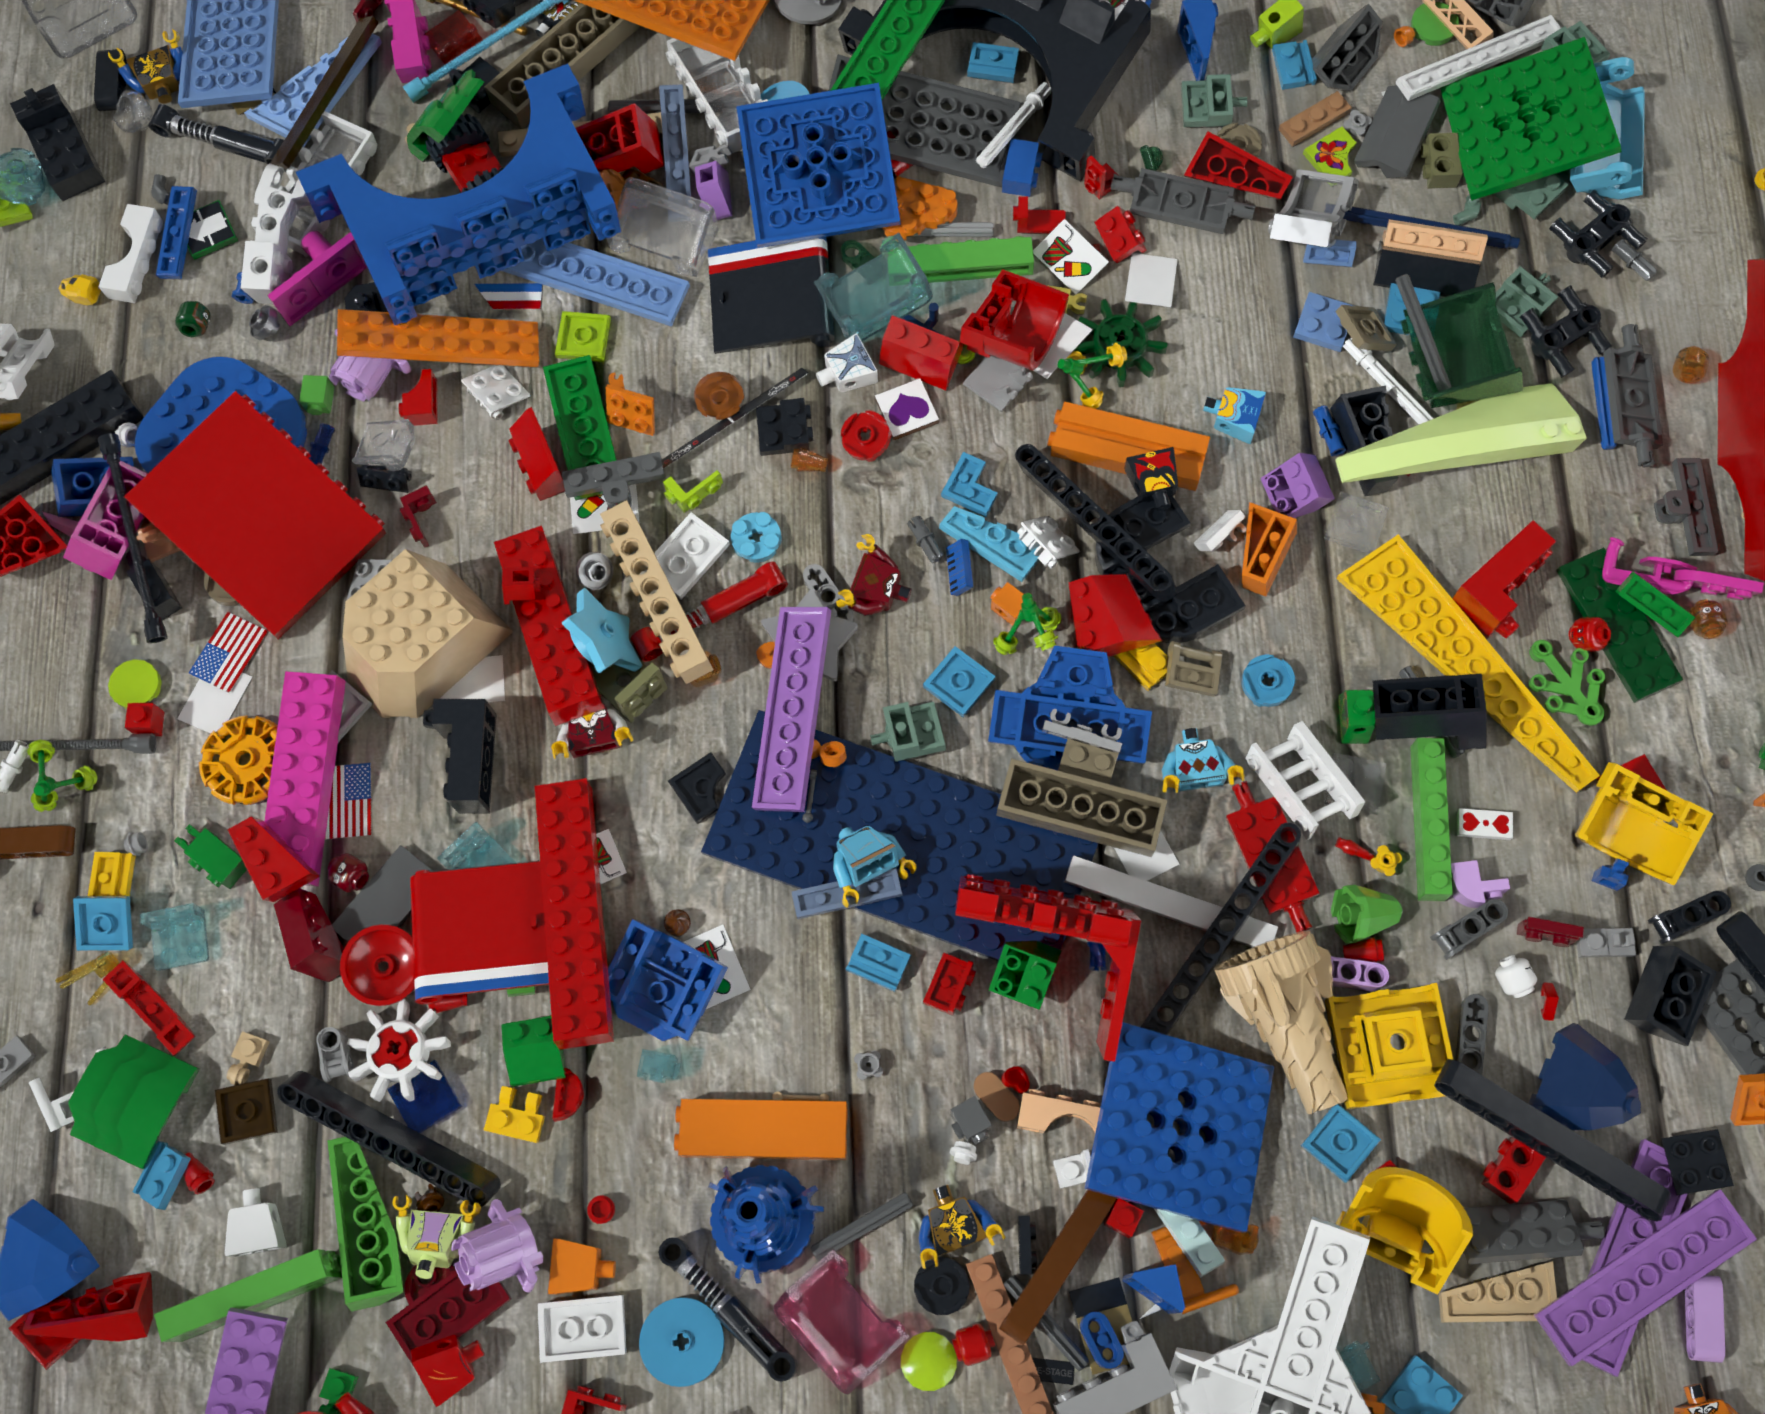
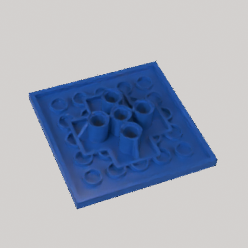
M879 83L736 106L756 245L758 248L901 225ZM812 135H819V138L815 141L808 140ZM837 155H847V157L843 160L836 159ZM813 159H823V161L819 164L812 163ZM792 162L799 163V165L795 168L788 167L789 164ZM819 181L827 182L823 187L815 186Z
M1122 1022L1115 1062H1109L1084 1189L1238 1232H1247L1274 1066ZM1178 1094L1182 1095L1185 1100L1184 1107L1178 1100ZM1147 1114H1150L1154 1119L1153 1127L1147 1121ZM1174 1121L1177 1122V1124L1180 1127L1179 1134H1177V1131L1173 1128ZM1199 1129L1204 1131L1205 1141L1199 1136ZM1168 1149H1171L1175 1154L1174 1162L1168 1156Z

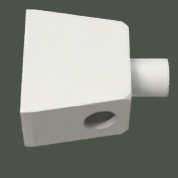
M259 1188L244 1190V1207L230 1209L228 1212L225 1256L239 1257L287 1248L276 1204L261 1203Z

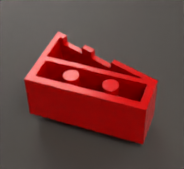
M251 816L227 829L262 900L274 903L321 877L263 820Z

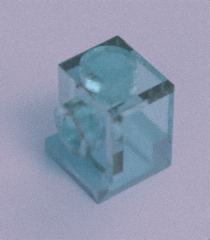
M642 1049L637 1077L640 1080L646 1081L648 1075L650 1076V1081L665 1083L666 1079L677 1080L680 1074L681 1063H677L678 1058L675 1055Z

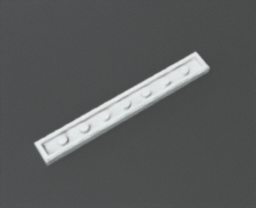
M1549 15L1401 76L1397 79L1396 85L1406 99L1410 101L1542 46L1546 37L1561 29L1553 16Z
M1076 856L1072 857L1065 883L1203 931L1208 930L1223 908ZM1249 917L1233 941L1254 947L1275 939L1278 926ZM1224 919L1219 924L1223 931L1229 932L1235 928L1234 922L1230 919Z

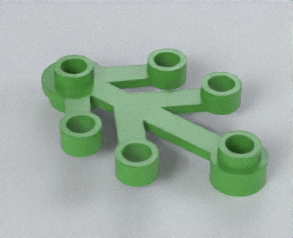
M1546 640L1535 641L1529 649L1530 657L1536 662H1544L1560 683L1548 681L1543 675L1536 674L1529 680V688L1534 692L1546 691L1571 696L1576 703H1566L1559 696L1552 695L1545 701L1546 710L1550 713L1562 712L1577 715L1581 723L1589 726L1596 725L1602 721L1604 709L1598 703L1600 684L1605 680L1604 672L1600 669H1593L1588 673L1586 677L1589 683L1587 698L1580 690L1583 665L1589 658L1587 650L1577 648L1570 656L1572 668L1571 675L1569 676L1553 656L1552 645ZM1539 646L1545 647L1547 652H1541ZM1576 653L1581 654L1583 660L1577 659ZM1592 674L1598 675L1600 680L1595 681L1592 678ZM1534 680H1539L1542 686H1536ZM1550 701H1555L1558 707H1552ZM1587 708H1591L1595 715H1590L1587 712Z

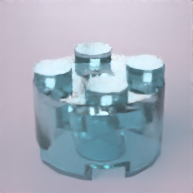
M10 148L11 152L0 155V198L12 203L33 205L45 191L46 182L41 163L31 151L23 148Z

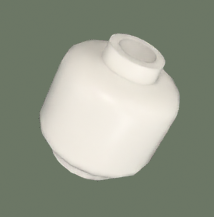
M1511 955L1499 961L1501 966L1495 971V976L1505 994L1519 998L1534 991L1537 977L1527 959H1516L1515 955Z

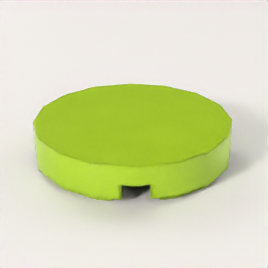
M133 659L123 662L115 668L110 676L108 683L109 695L114 702L127 709L128 703H150L160 693L162 685L161 676L153 665L144 660Z

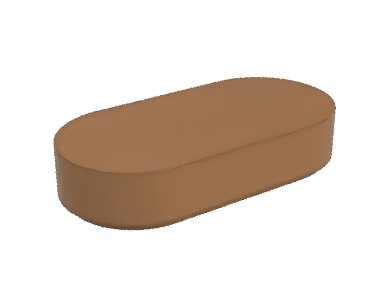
M984 1072L978 1075L974 1081L976 1096L998 1120L1002 1122L1014 1120L1020 1109L1017 1098L995 1074Z

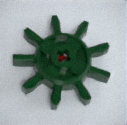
M1103 299L1101 300L1100 311L1104 319L1099 324L1080 316L1078 321L1093 329L1090 334L1094 335L1093 341L1081 342L1074 351H1079L1082 354L1094 352L1095 356L1107 354V347L1118 343L1120 346H1124L1127 352V360L1124 361L1121 367L1117 365L1110 366L1108 360L1095 362L1090 368V378L1094 379L1107 366L1117 369L1116 379L1118 386L1124 387L1127 378L1126 369L1135 365L1148 378L1153 376L1154 368L1144 358L1145 352L1166 354L1168 343L1148 340L1147 334L1161 325L1162 318L1160 315L1141 323L1138 319L1134 318L1137 312V303L1130 302L1126 314L1114 315L1108 301Z

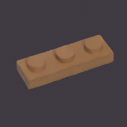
M1336 91L1280 124L1279 131L1293 147L1348 115L1352 107Z

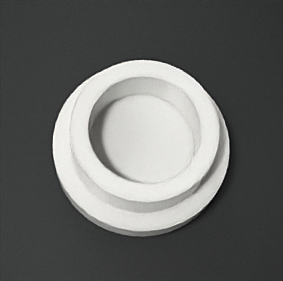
M956 1141L954 1147L950 1149V1154L954 1156V1161L968 1165L977 1159L976 1147L970 1143Z

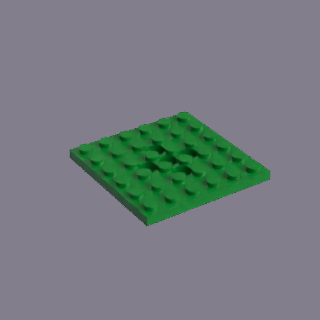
M1585 37L1477 73L1440 88L1452 133L1458 134V155L1471 201L1622 152Z

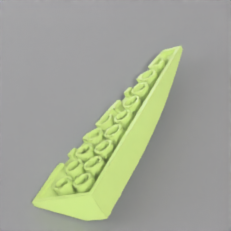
M1551 383L1506 389L1337 457L1335 461L1341 481L1345 483L1573 452L1587 437L1579 415Z

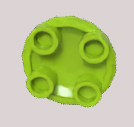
M922 1332L913 1336L905 1344L901 1353V1369L904 1377L912 1386L922 1391H935L945 1387L953 1378L957 1368V1355L953 1345L946 1337L935 1332Z

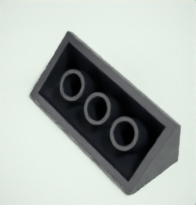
M1380 241L1373 285L1390 288L1391 283L1396 284L1395 280L1397 277L1408 274L1413 287L1437 291L1443 297L1471 301L1481 264L1476 260L1383 246V241Z

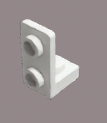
M1089 1149L1083 1150L1081 1154L1053 1161L1060 1189L1086 1183L1091 1158Z

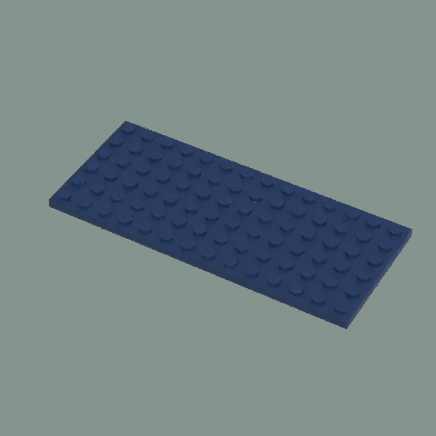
M758 710L701 850L703 855L801 890L836 882L833 863L834 854L838 851L837 841L839 840L840 832L847 827L852 828L855 832L865 826H870L877 832L893 835L905 852V859L915 862L916 871L912 874L908 868H904L908 873V877L905 880L898 875L902 896L851 907L852 909L996 961L1000 959L1005 942L1039 941L1054 948L1062 949L1066 935L1049 934L1005 923H992L956 916V900L961 875H979L984 880L994 881V879L1010 882L1009 887L1020 888L1021 884L1035 886L1037 890L1048 892V889L1064 892L1063 897L1074 899L1075 894H1081L1082 888L1065 883L1072 857L1076 856L1092 862L1098 843L996 816L1001 798L999 793L904 760L895 762L893 756L816 729L814 739L821 746L831 741L840 742L845 746L847 755L845 762L837 767H828L822 764L820 756L811 759L804 812L755 810L752 808L765 718V712ZM811 769L817 770L811 810L813 820L810 823H806L803 821V815L806 813ZM899 864L898 866L894 867V868L897 869V873H898V869H899V867H900V864Z

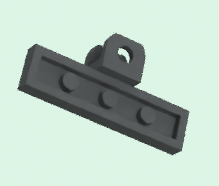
M656 452L563 471L562 477L567 498L603 491V496L610 509L616 506V503L626 500L631 507L630 485L664 479L665 474L661 454Z
M1676 458L1672 462L1677 490L1668 491L1664 494L1663 499H1659L1654 503L1656 519L1658 522L1665 524H1679L1683 521L1689 556H1714L1718 553V546L1701 458ZM1663 507L1666 508V512L1669 515H1666L1662 512Z

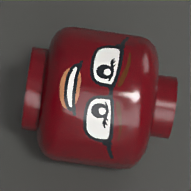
M345 853L339 857L336 856L328 865L329 881L345 892L358 891L368 881L369 874L366 863L352 854Z

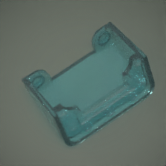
M900 233L888 236L882 241L880 247L881 255L839 278L836 273H824L819 279L814 281L818 292L845 339L857 333L861 342L887 328L892 315L902 319L931 301L933 294L927 277Z

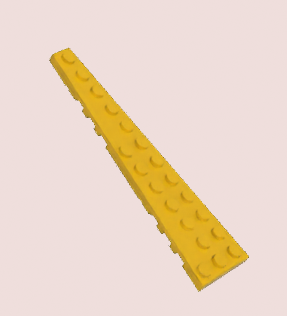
M1399 534L1337 576L1336 579L1443 675L1482 674L1487 714L1577 793L1600 776Z

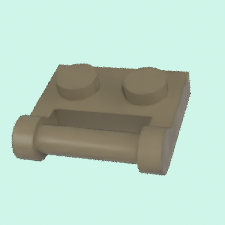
M1171 641L1168 647L1169 658L1165 686L1212 697L1216 696L1218 693L1222 653L1215 650L1208 652L1181 646L1180 642ZM1183 656L1209 662L1210 667L1179 661V658Z

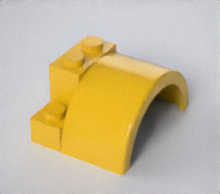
M1608 762L1596 785L1600 789L1575 836L1615 859L1618 858L1629 862V866L1645 874L1675 885L1713 813L1662 789L1616 763ZM1673 819L1675 822H1677L1678 827L1676 828L1672 825L1665 823L1664 821L1671 822Z
M1384 1167L1370 1172L1362 1181L1347 1211H1342L1335 1223L1336 1225L1370 1236V1242L1366 1251L1367 1255L1411 1274V1283L1437 1295L1473 1236L1472 1223L1466 1210L1447 1189L1420 1173L1398 1167ZM1365 1216L1361 1224L1359 1218ZM1424 1240L1429 1243L1434 1253L1421 1252Z

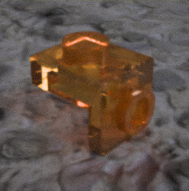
M1254 1224L1248 1225L1247 1232L1242 1233L1214 1225L1211 1240L1215 1246L1238 1255L1253 1254L1259 1241V1236L1257 1235L1259 1226Z

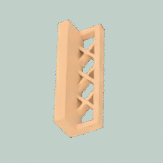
M1422 0L1466 49L1493 39V30L1465 0H1442L1445 4L1449 5V9L1437 8L1435 5L1436 0ZM1451 14H1457L1464 25H1453L1450 22ZM1466 30H1470L1477 39L1473 43H1470L1465 38Z
M1390 219L1387 229L1384 230L1382 236L1383 246L1482 261L1488 240L1486 234Z

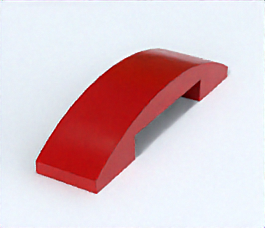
M124 960L102 979L155 1032L157 1039L173 1056H176L196 1037L167 1001Z

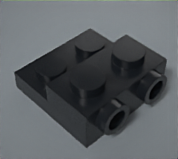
M804 398L780 400V405L756 408L761 456L810 451L809 442L814 441L812 427H807V419H811L810 404L805 405Z

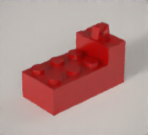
M635 103L575 128L598 172L600 170L613 169L619 173L636 166L642 173L646 174L654 169L665 166L658 124Z
M1534 520L1462 584L1452 598L1486 639L1494 631L1506 639L1516 631L1519 625L1511 614L1518 604L1509 597L1510 593L1515 588L1518 589L1523 585L1532 572H1537L1553 554L1551 548L1556 543V540Z

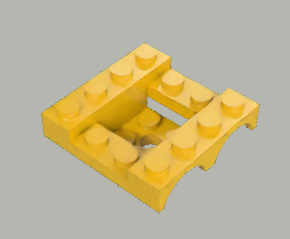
M1437 983L1410 989H1385L1362 995L1332 996L1325 999L1329 1026L1333 1030L1342 1082L1347 1094V1100L1344 1101L1345 1110L1447 1097L1434 1086L1445 1061L1448 1059L1453 1060ZM1362 1023L1365 1025L1374 1075L1371 1074ZM1392 1035H1400L1404 1039L1405 1045L1402 1050L1392 1047L1390 1043Z

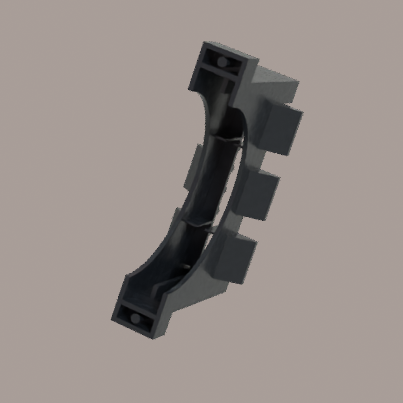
M887 0L882 2L874 16L865 9L859 10L854 6L852 7L838 29L846 53L851 56L853 55ZM945 0L921 40L930 35L949 30L978 29L1002 35L1028 51L1043 69L1053 93L1049 117L1038 138L1039 142L1046 145L1042 153V161L1081 182L1085 176L1087 158L1092 155L1096 159L1095 138L1087 129L1149 35L1151 29V8L1141 0H1128L1115 20V9L1106 1Z

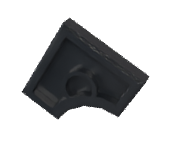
M710 752L668 780V783L696 824L718 811L715 802V790L719 781L726 773L712 752Z

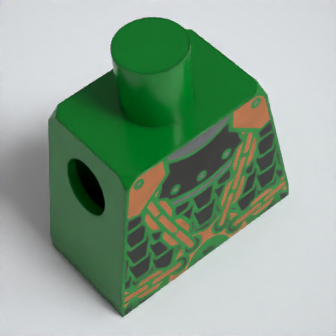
M1346 690L1338 696L1341 744H1368L1375 728L1373 690ZM1357 728H1361V731H1354V730L1357 729Z

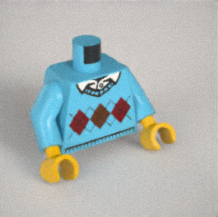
M1189 728L1182 731L1184 743L1175 745L1173 752L1167 755L1161 769L1163 777L1162 791L1166 793L1167 787H1172L1174 792L1178 793L1180 791L1224 785L1227 779L1226 775L1230 785L1234 784V777H1239L1242 781L1245 780L1243 768L1235 765L1232 759L1219 746L1214 745L1211 739L1199 741L1197 728Z

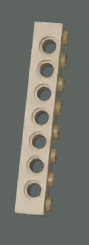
M626 500L600 513L604 521L600 526L606 538L612 537L614 542L610 546L616 558L622 557L624 562L620 563V566L626 577L631 575L633 582L629 584L636 597L641 595L643 602L639 603L646 617L651 615L653 622L649 623L656 637L661 635L663 642L659 645L666 658L671 655L674 662L670 664V667L676 678L681 676L684 682L688 684L713 671L714 669L628 501ZM647 570L646 573L640 574L642 571ZM653 590H657L656 593L650 594ZM668 609L666 613L660 615L663 610ZM678 629L675 634L669 635L673 630ZM689 650L685 655H680L682 651Z

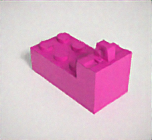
M120 460L119 464L124 479L123 482L128 493L147 473ZM109 467L74 530L63 558L82 566L83 569L112 580L129 547L112 479L111 468ZM129 503L137 532L145 516Z

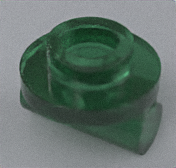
M1148 145L1142 146L1140 153L1145 169L1158 170L1163 162L1160 148L1149 147Z

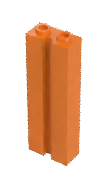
M1065 401L1062 410L1057 409L1054 424L1058 426L1055 432H1050L1047 446H1051L1050 456L1126 474L1124 467L1127 457L1173 447L1178 487L1196 491L1210 436Z
M681 1099V1106H676L675 1120L676 1123H680L679 1134H675L674 1150L678 1151V1155L682 1158L846 1160L848 1104L846 1101Z

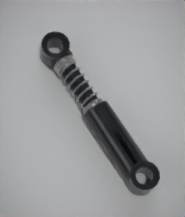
M164 104L158 105L148 124L149 128L159 136L170 138L172 134L184 135L197 141L201 140L202 142L212 144L216 149L260 161L267 165L270 164L284 141L279 138L272 141L225 126L212 128L211 125L207 126L205 123L201 125L199 121L195 123L194 120L189 121L188 118L185 119L175 109Z
M673 1237L664 1240L658 1251L662 1263L669 1266L674 1272L677 1271L681 1277L684 1276V1280L688 1279L689 1285L695 1287L694 1291H699L700 1296L705 1297V1302L711 1303L710 1307L716 1312L715 1317L769 1373L770 1377L780 1382L794 1377L798 1367L794 1355L769 1332L736 1296L726 1295L723 1292L724 1288H719V1282L715 1283L713 1277L710 1278L707 1275L708 1271L704 1272L702 1270L703 1266L699 1267L686 1242ZM677 1244L681 1249V1255L677 1260L672 1261L669 1259L667 1252L670 1246ZM753 1334L773 1353L771 1357L752 1338ZM779 1358H785L790 1363V1370L785 1375H780L775 1370V1363Z

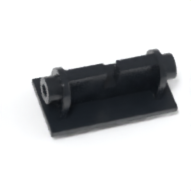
M371 463L362 464L361 467L356 468L360 487L403 493L409 492L407 480H411L412 472L408 471L407 468L390 466L389 471H386V466Z

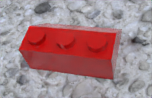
M892 315L883 336L879 364L915 379H921L925 383L946 391L964 344Z
M530 407L509 428L512 438L508 441L513 452H519L521 459L517 460L522 474L528 473L530 479L526 481L531 495L536 493L539 501L564 492L565 488L563 478L532 407Z

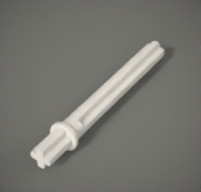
M1043 82L1035 92L1027 95L1022 107L976 158V162L981 168H986L1031 115L1043 107L1044 100L1052 92L1051 87H1048V83Z
M1352 338L1345 342L1343 348L1357 361L1356 365H1361L1380 386L1386 385L1387 393L1418 425L1434 419L1372 355L1373 352L1371 350L1358 349L1352 343Z

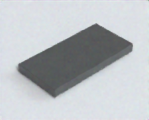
M400 845L332 924L333 929L349 942L354 935L370 926L391 925L400 928L411 915L410 877L420 870L434 871Z

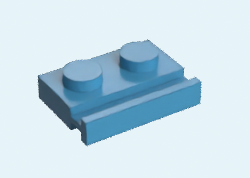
M1303 40L1302 43L1295 41L1273 45L1272 53L1282 90L1304 87L1305 84L1310 83L1312 85L1316 84L1317 78L1313 70L1307 40Z
M973 42L967 77L1013 83L1019 48Z
M861 933L846 971L895 992L911 955Z
M158 1141L132 1192L139 1194L143 1200L155 1208L166 1210L191 1158L174 1147H170L168 1143Z

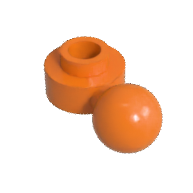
M814 739L811 759L820 756L822 764L828 767H837L845 762L847 755L845 746L842 743L831 741L821 746Z

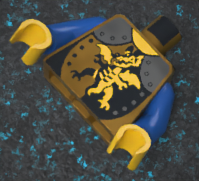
M173 29L174 38L172 40H169L166 31L162 33L163 39L170 43L171 48L169 45L126 59L128 64H125L123 61L124 54L119 48H117L120 53L118 59H113L110 52H108L110 60L118 64V70L129 87L140 94L146 93L149 99L158 98V101L162 104L171 102V93L179 91L183 51L181 46L177 44L180 35Z
M949 1185L939 1187L933 1190L938 1206L928 1210V1215L922 1219L918 1239L921 1251V1265L923 1269H926L925 1262L927 1260H934L935 1267H937L939 1256L987 1238L989 1243L994 1246L993 1236L999 1234L1004 1240V1232L996 1224L990 1212L978 1202L971 1199L967 1200L965 1196L954 1200Z

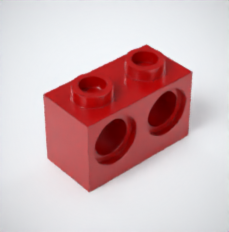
M1514 1137L1510 1139L1505 1138L1497 1149L1500 1155L1495 1163L1491 1161L1484 1169L1482 1175L1485 1178L1481 1184L1509 1204L1518 1203L1546 1157ZM1515 1149L1520 1150L1524 1155V1162L1522 1164L1517 1163L1513 1157ZM1501 1172L1509 1177L1510 1183L1507 1188L1499 1182V1174Z

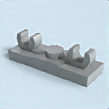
M1053 709L1051 712V722L1045 720L1042 730L1044 733L1120 753L1122 743L1117 742V740L1121 737V728H1118L1116 735L1111 737L1106 732L1108 725L1104 724L1101 730V737L1092 733V728L1078 724L1077 728L1066 726L1071 718L1070 713L1066 714L1065 720L1058 721L1055 717L1057 709Z

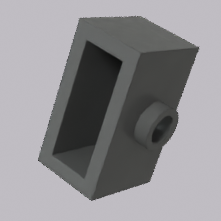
M976 1096L950 1109V1115L954 1121L951 1126L959 1140L963 1138L965 1142H973L974 1145H977L989 1138L988 1132L991 1131L992 1125Z

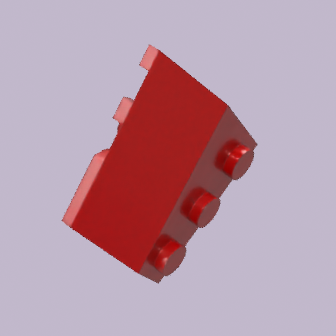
M20 494L0 510V577L66 550L68 545Z
M1090 575L1068 582L1078 649L1107 652V657L1162 641L1151 624L1150 616L1145 612L1140 603L1141 599L1128 575Z

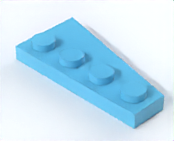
M954 506L939 525V529L957 541L960 539L968 540L971 550L1021 582L1039 562V555H1034L1036 549L1030 551L1029 547L1019 539L1020 535L1017 532L1007 529V526L1001 523L993 524L985 521L984 517Z

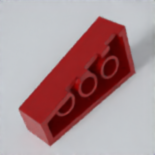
M1207 131L1184 174V177L1231 187L1236 190L1281 200L1293 178L1291 175Z

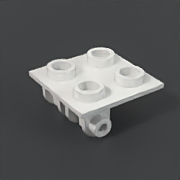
M503 365L491 366L461 380L467 387V392L472 394L476 398V402L483 409L486 408L489 416L496 420L503 417L504 413L502 410L530 397L527 390Z
M1048 516L1022 522V527L1017 532L1020 535L1019 539L1029 547L1030 551L1036 549L1034 555H1039L1038 559L1045 567L1049 566L1050 569L1058 564L1057 559L1080 552L1075 546L1073 539L1065 535L1058 528L1057 522Z

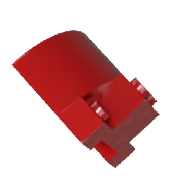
M1002 269L992 283V290L976 313L972 312L961 327L960 342L967 345V350L988 358L992 355L1025 369L1035 370L1045 359L1055 340L1064 317L1069 294ZM1016 301L1012 315H1010L1012 302Z

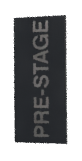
M1032 1358L1041 1381L1073 1385L1074 1366L1070 1362Z

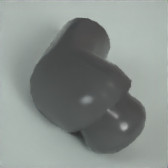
M155 174L151 190L152 197L158 203L168 205L170 192H167L165 189L166 177Z

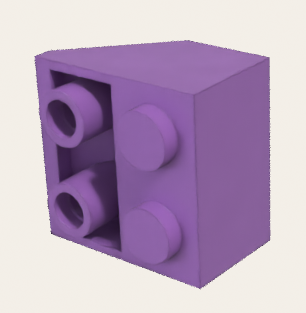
M1298 453L1260 478L1274 511L1292 518L1315 512L1335 499L1316 455Z

